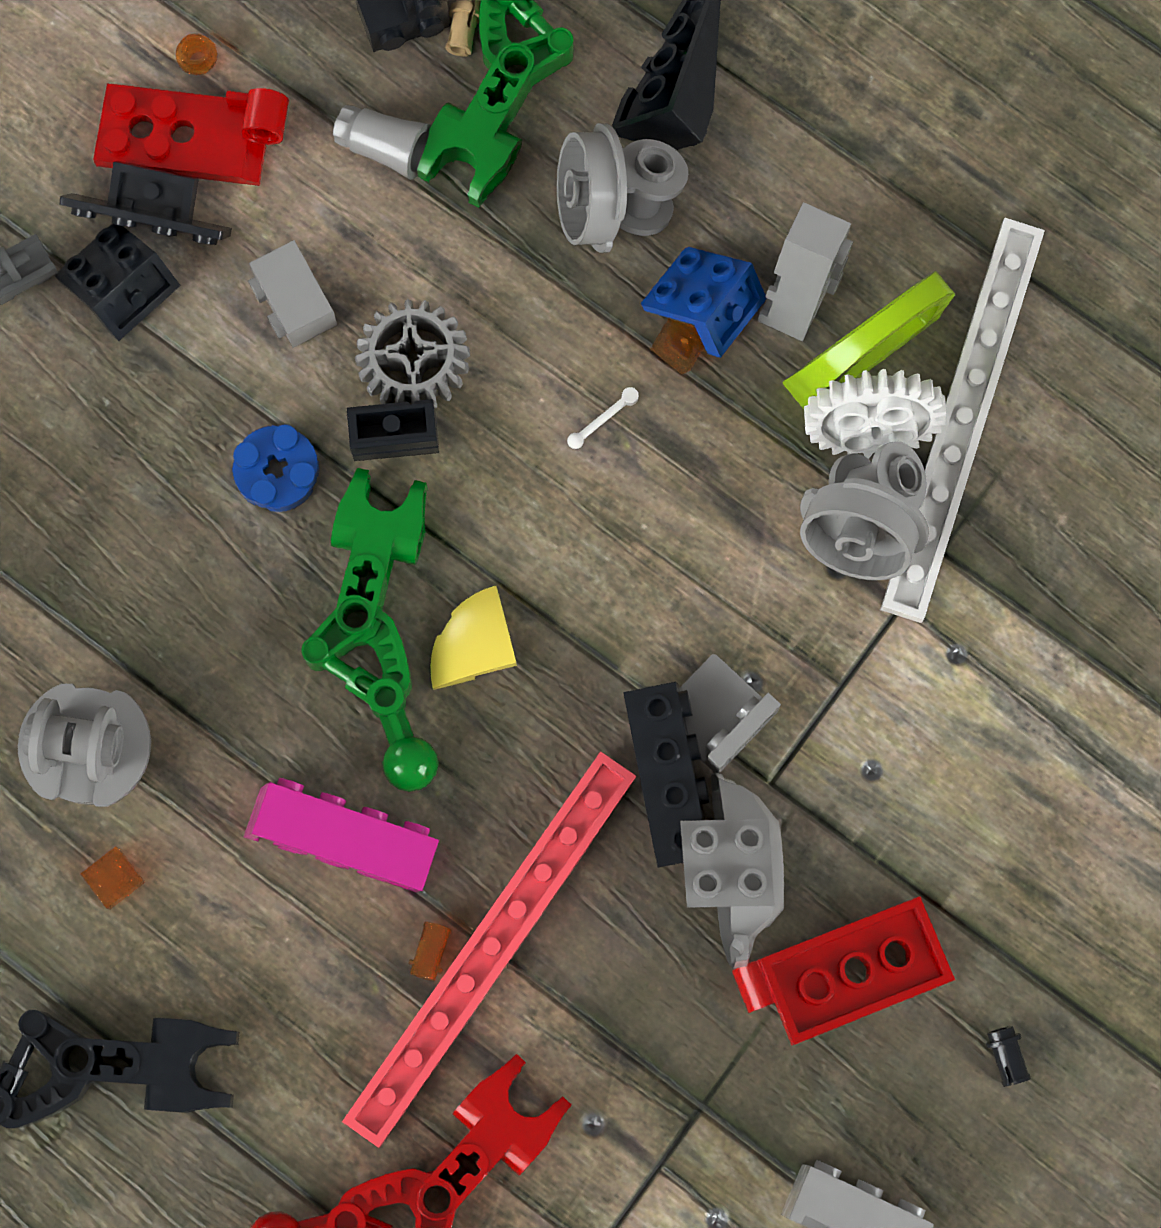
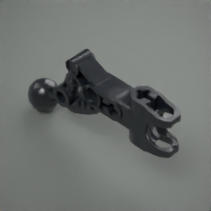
M28 1010L22 1014L18 1022L19 1030L23 1035L10 1061L3 1060L0 1066V1125L5 1128H24L64 1111L83 1099L90 1085L96 1081L146 1085L144 1110L189 1113L210 1108H233L234 1095L214 1092L204 1088L196 1078L195 1065L199 1055L207 1048L239 1045L240 1032L214 1028L193 1020L153 1018L151 1043L88 1039L46 1012ZM82 1046L86 1049L89 1060L83 1070L75 1072L71 1069L68 1058L73 1049ZM36 1047L49 1061L52 1077L47 1084L32 1094L19 1098L17 1095L29 1073L24 1068ZM124 1050L127 1057L133 1058L132 1067L124 1068L123 1075L120 1067L102 1065V1056L119 1058L123 1056Z

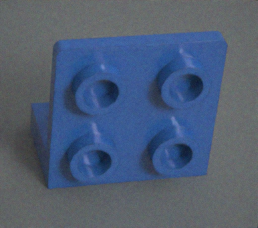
M686 247L644 298L641 305L644 311L694 325L707 354L721 358L767 298H765L766 295L752 263Z

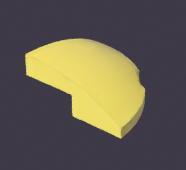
M492 586L475 593L463 601L451 613V619L446 624L441 635H437L433 646L430 665L432 687L435 690L475 680V676L517 666L497 586Z

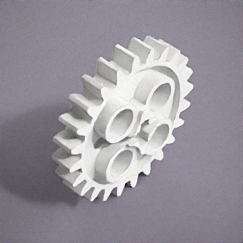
M882 369L877 376H871L865 370L862 372V377L857 379L847 374L845 375L844 383L831 380L829 381L830 389L817 388V396L808 397V405L804 406L806 435H810L811 443L819 442V449L821 450L832 447L833 455L847 451V455L863 453L868 459L880 446L890 442H903L911 448L917 449L919 448V440L932 441V434L942 432L941 425L946 424L947 415L945 395H942L941 387H933V380L931 379L920 382V374L904 378V370L896 372L893 376H888L886 369Z

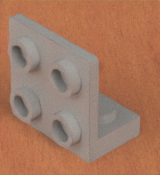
M712 654L679 688L680 691L688 690L693 716L685 717L688 735L696 733L701 754L700 760L715 773H720L777 714L781 706L769 692L762 698L716 654Z

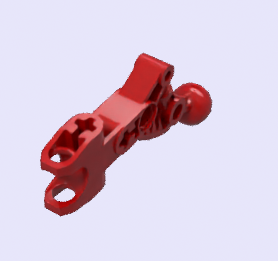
M515 1054L499 1070L479 1082L453 1112V1115L470 1131L435 1171L424 1172L412 1168L388 1173L349 1189L330 1213L297 1221L292 1215L282 1211L268 1212L260 1216L250 1228H392L393 1225L371 1217L368 1214L375 1208L395 1203H404L410 1206L416 1218L415 1228H452L457 1208L496 1164L502 1160L520 1176L547 1146L555 1128L572 1104L562 1096L547 1111L537 1117H524L515 1112L509 1103L508 1091L513 1080L526 1064L518 1054ZM475 1152L480 1157L476 1163L480 1172L476 1176L467 1173L458 1183L466 1186V1189L459 1195L454 1185L441 1178L440 1175L447 1169L449 1174L453 1176L461 1166L457 1160L458 1156L461 1153L470 1156ZM432 1186H442L450 1194V1205L444 1212H432L425 1204V1194Z

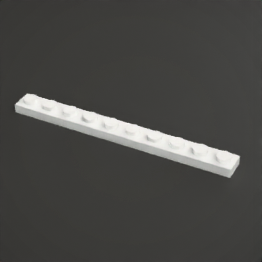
M1004 218L946 399V424L941 425V433L935 434L924 469L927 488L925 499L919 510L927 521L929 537L923 551L913 553L908 569L900 576L889 580L880 609L882 611L922 623L925 618L1045 232L1043 229L1008 218Z

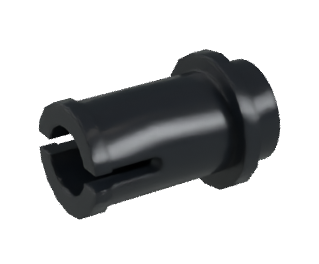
M1013 1026L988 1032L989 1042L986 1043V1047L992 1048L1003 1087L1011 1086L1012 1083L1016 1085L1030 1080L1031 1076L1028 1073L1018 1040L1022 1038L1021 1034L1015 1033Z

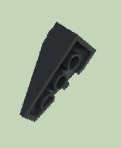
M682 0L662 32V37L665 39L663 46L654 57H647L641 66L646 72L636 89L628 87L621 99L612 124L618 137L631 141L642 139L657 140L668 144L675 150L695 146L703 142L714 110L721 0Z

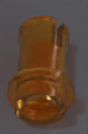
M424 922V928L414 960L409 959L408 964L412 966L409 974L435 982L437 974H442L443 969L439 967L449 934H451L452 930L439 924Z

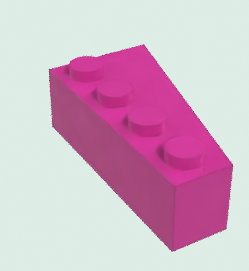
M279 778L277 784L269 782L260 788L244 838L259 842L261 837L273 841V845L279 849L301 855L309 853L316 856L315 859L322 863L347 870L350 867L356 869L358 874L414 892L423 891L439 842L438 839L428 836L429 828L409 821H405L403 827L386 822L388 814L369 807H363L361 813L344 808L346 804L345 799L321 792L319 799L303 794V785L284 778Z

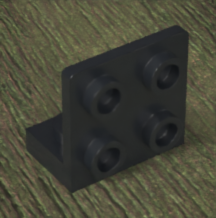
M113 223L101 230L95 239L79 254L68 259L64 267L55 274L58 281L88 306L108 332L118 341L181 286L155 251L124 226Z

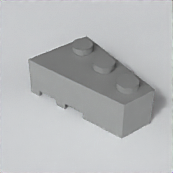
M816 1160L814 1167L802 1164L781 1213L786 1218L808 1228H933L934 1225L923 1219L926 1210L900 1199L898 1206L881 1199L883 1190L859 1179L856 1186L848 1184L839 1179L842 1171L819 1160Z

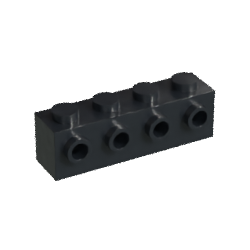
M671 682L623 692L657 868L684 863L680 821L705 820L702 804L710 803L705 777L697 778L694 761L701 759L696 733L688 735L685 717L693 716L688 690L680 691L678 683Z

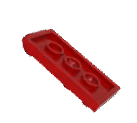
M107 83L93 161L96 167L113 168L114 161H123L199 179L260 186L266 144H279L283 141L289 99L281 92L266 88L251 89L248 93L227 91L226 97ZM139 122H149L153 125L152 132L144 138H137L132 135L133 127ZM187 126L194 130L193 137L187 142L179 143L172 139L173 133L180 127Z
M920 896L749 963L745 967L732 971L748 1013L775 1003L792 1046L955 980ZM890 942L898 943L905 950L906 960L901 967H894L886 960L885 949ZM850 958H856L865 965L866 977L861 983L850 981L845 974V964Z

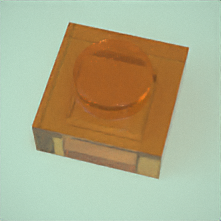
M668 318L650 350L683 375L691 371L704 345L692 324Z
M117 846L81 873V876L106 909L109 910L145 883Z

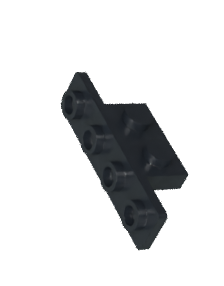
M114 161L108 201L73 193L60 196L59 205L71 207V214L79 217L96 218L97 213L112 216L111 223L116 225L137 227V222L152 225V232L167 236H177V231L193 234V241L209 245H217L218 240L231 237L232 228L193 220L199 178L123 161Z

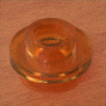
M189 34L177 46L176 60L180 68L188 74H205L217 62L218 54L215 44L204 35ZM196 52L204 54L199 60L190 59Z

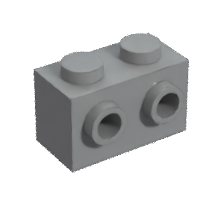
M295 240L249 263L254 278L248 280V283L258 302L262 303L267 300L273 313L268 315L267 318L279 339L286 335L292 348L337 326L333 309Z

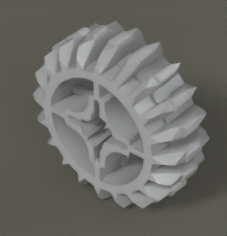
M407 298L404 303L405 310L400 311L397 310V306L394 303H390L388 305L390 315L386 317L376 311L374 319L377 326L364 324L363 332L368 338H359L356 342L357 348L362 351V353L355 356L356 365L362 367L358 373L361 382H369L367 390L371 396L381 393V404L391 403L394 399H396L395 403L409 402L412 404L414 401L433 399L434 407L437 408L436 396L440 395L444 400L450 401L452 394L448 386L461 389L463 382L458 374H467L469 371V365L464 359L470 357V348L462 345L467 340L464 330H456L458 320L454 316L444 320L445 309L439 306L430 313V305L426 300L422 301L419 309H414L412 300ZM417 329L433 333L445 345H436V341L430 342L421 339L418 336ZM403 331L400 341L396 344L386 345V350H382L384 344L392 336ZM411 341L414 342L415 351L418 353V360L414 361V372H412L410 361H408V352H411ZM445 362L441 370L434 377L422 382V377L428 369L439 367V363ZM389 367L390 371L405 373L408 377V384L394 381L381 368Z

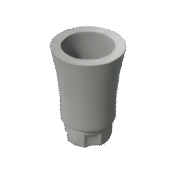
M345 105L336 118L333 136L335 143L350 148L351 152L370 158L412 180L418 175L417 168L431 125L396 118L368 108L360 109L355 106Z

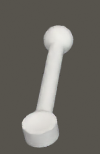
M632 387L624 389L619 401L582 431L568 436L567 443L572 449L581 448L584 439L626 405L633 406L636 404L639 397L638 391Z

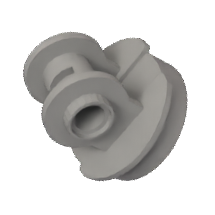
M607 123L596 124L593 132H572L568 134L560 151L557 169L558 211L561 226L567 240L573 245H592L597 252L608 253L613 247V240L619 228L640 236L654 235L664 230L673 215L674 205L672 199L683 191L688 180L689 172L684 158L668 144L651 139L637 140L622 148L616 131Z
M894 441L880 446L875 452L872 462L865 456L857 453L838 458L830 470L829 485L820 489L811 488L806 490L802 497L800 511L803 522L800 528V536L806 549L824 565L851 577L865 580H887L903 574L910 565L913 553L923 551L929 537L927 521L919 510L926 495V475L922 462L916 452L907 444Z
M59 684L44 693L26 714L18 738V757L22 772L29 785L38 795L50 800L60 797L74 803L95 805L96 807H109L128 795L141 780L147 768L151 752V735L147 719L140 706L129 694L118 690L109 693L95 688H76L74 684Z

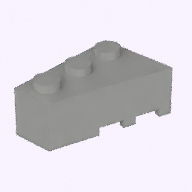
M803 202L784 241L774 270V274H777L774 286L770 285L765 296L767 300L759 314L758 322L803 342L825 294L834 295L842 279L843 270L849 258L847 256L853 245V241L847 239L851 223Z

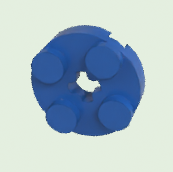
M273 425L257 429L249 434L242 443L237 445L233 453V477L239 491L248 502L253 505L256 504L261 508H267L269 511H288L304 503L313 492L312 488L319 476V460L314 447L304 435L297 432L290 425ZM273 459H277L279 462L286 461L288 464L282 469L284 475L277 479L273 473L265 475V469L269 467V462Z

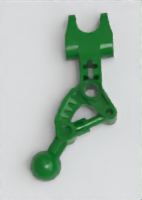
M481 0L479 14L480 41L483 62L489 71L466 111L449 102L442 107L430 127L428 139L417 168L418 177L429 183L447 163L462 161L470 164L476 171L467 194L469 197L468 203L478 208L496 187L505 180L517 159L522 146V139L506 131L516 117L531 88L560 68L569 65L574 57L572 33L562 27L554 29L542 17L543 9L534 0ZM512 14L524 28L531 27L539 36L520 43L511 42L506 31V15ZM517 64L526 68L523 72L517 74L507 71L508 67ZM502 89H504V90H503V100H504V103L499 102V100H500V98H501V96H502Z
M357 468L345 495L338 505L331 534L332 547L351 551L337 606L317 630L303 643L301 653L305 662L312 670L329 671L346 683V690L369 704L372 713L380 719L389 743L382 761L385 777L391 785L399 790L407 792L417 791L429 785L436 776L439 765L438 758L431 744L422 738L414 737L405 713L406 698L412 688L409 663L395 623L382 609L394 560L416 565L426 533L425 508L428 487L426 482L414 480L402 506L393 511H380L369 503L371 488L369 470ZM368 571H373L375 579H369L367 582L365 593L368 599L362 597L363 587L359 577H366ZM354 611H363L368 614V619L361 627L351 628L346 625L348 615ZM368 645L376 652L382 667L383 676L379 679L361 666L354 669L340 660V658L357 646Z

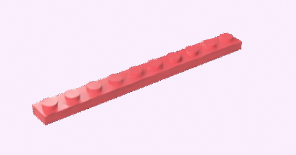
M600 751L342 1121L344 1124L376 1147L381 1148L637 778L635 774Z

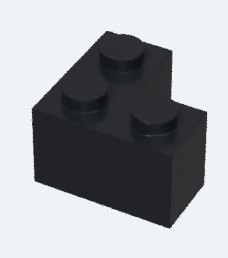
M356 0L357 10L373 52L382 49L385 51L395 50L406 41L421 36L424 38L433 37L440 34L445 28L450 27L447 0Z

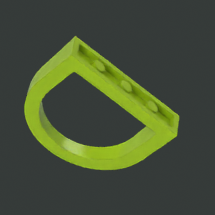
M934 271L783 381V385L804 409V406L808 405V397L817 396V388L830 389L829 381L831 380L844 383L845 375L847 374L856 379L860 378L863 371H870L940 319L942 312L951 302L955 293L937 271Z

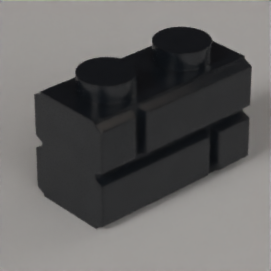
M433 399L414 401L411 405L409 402L347 407L349 444L354 461L439 453L437 420Z

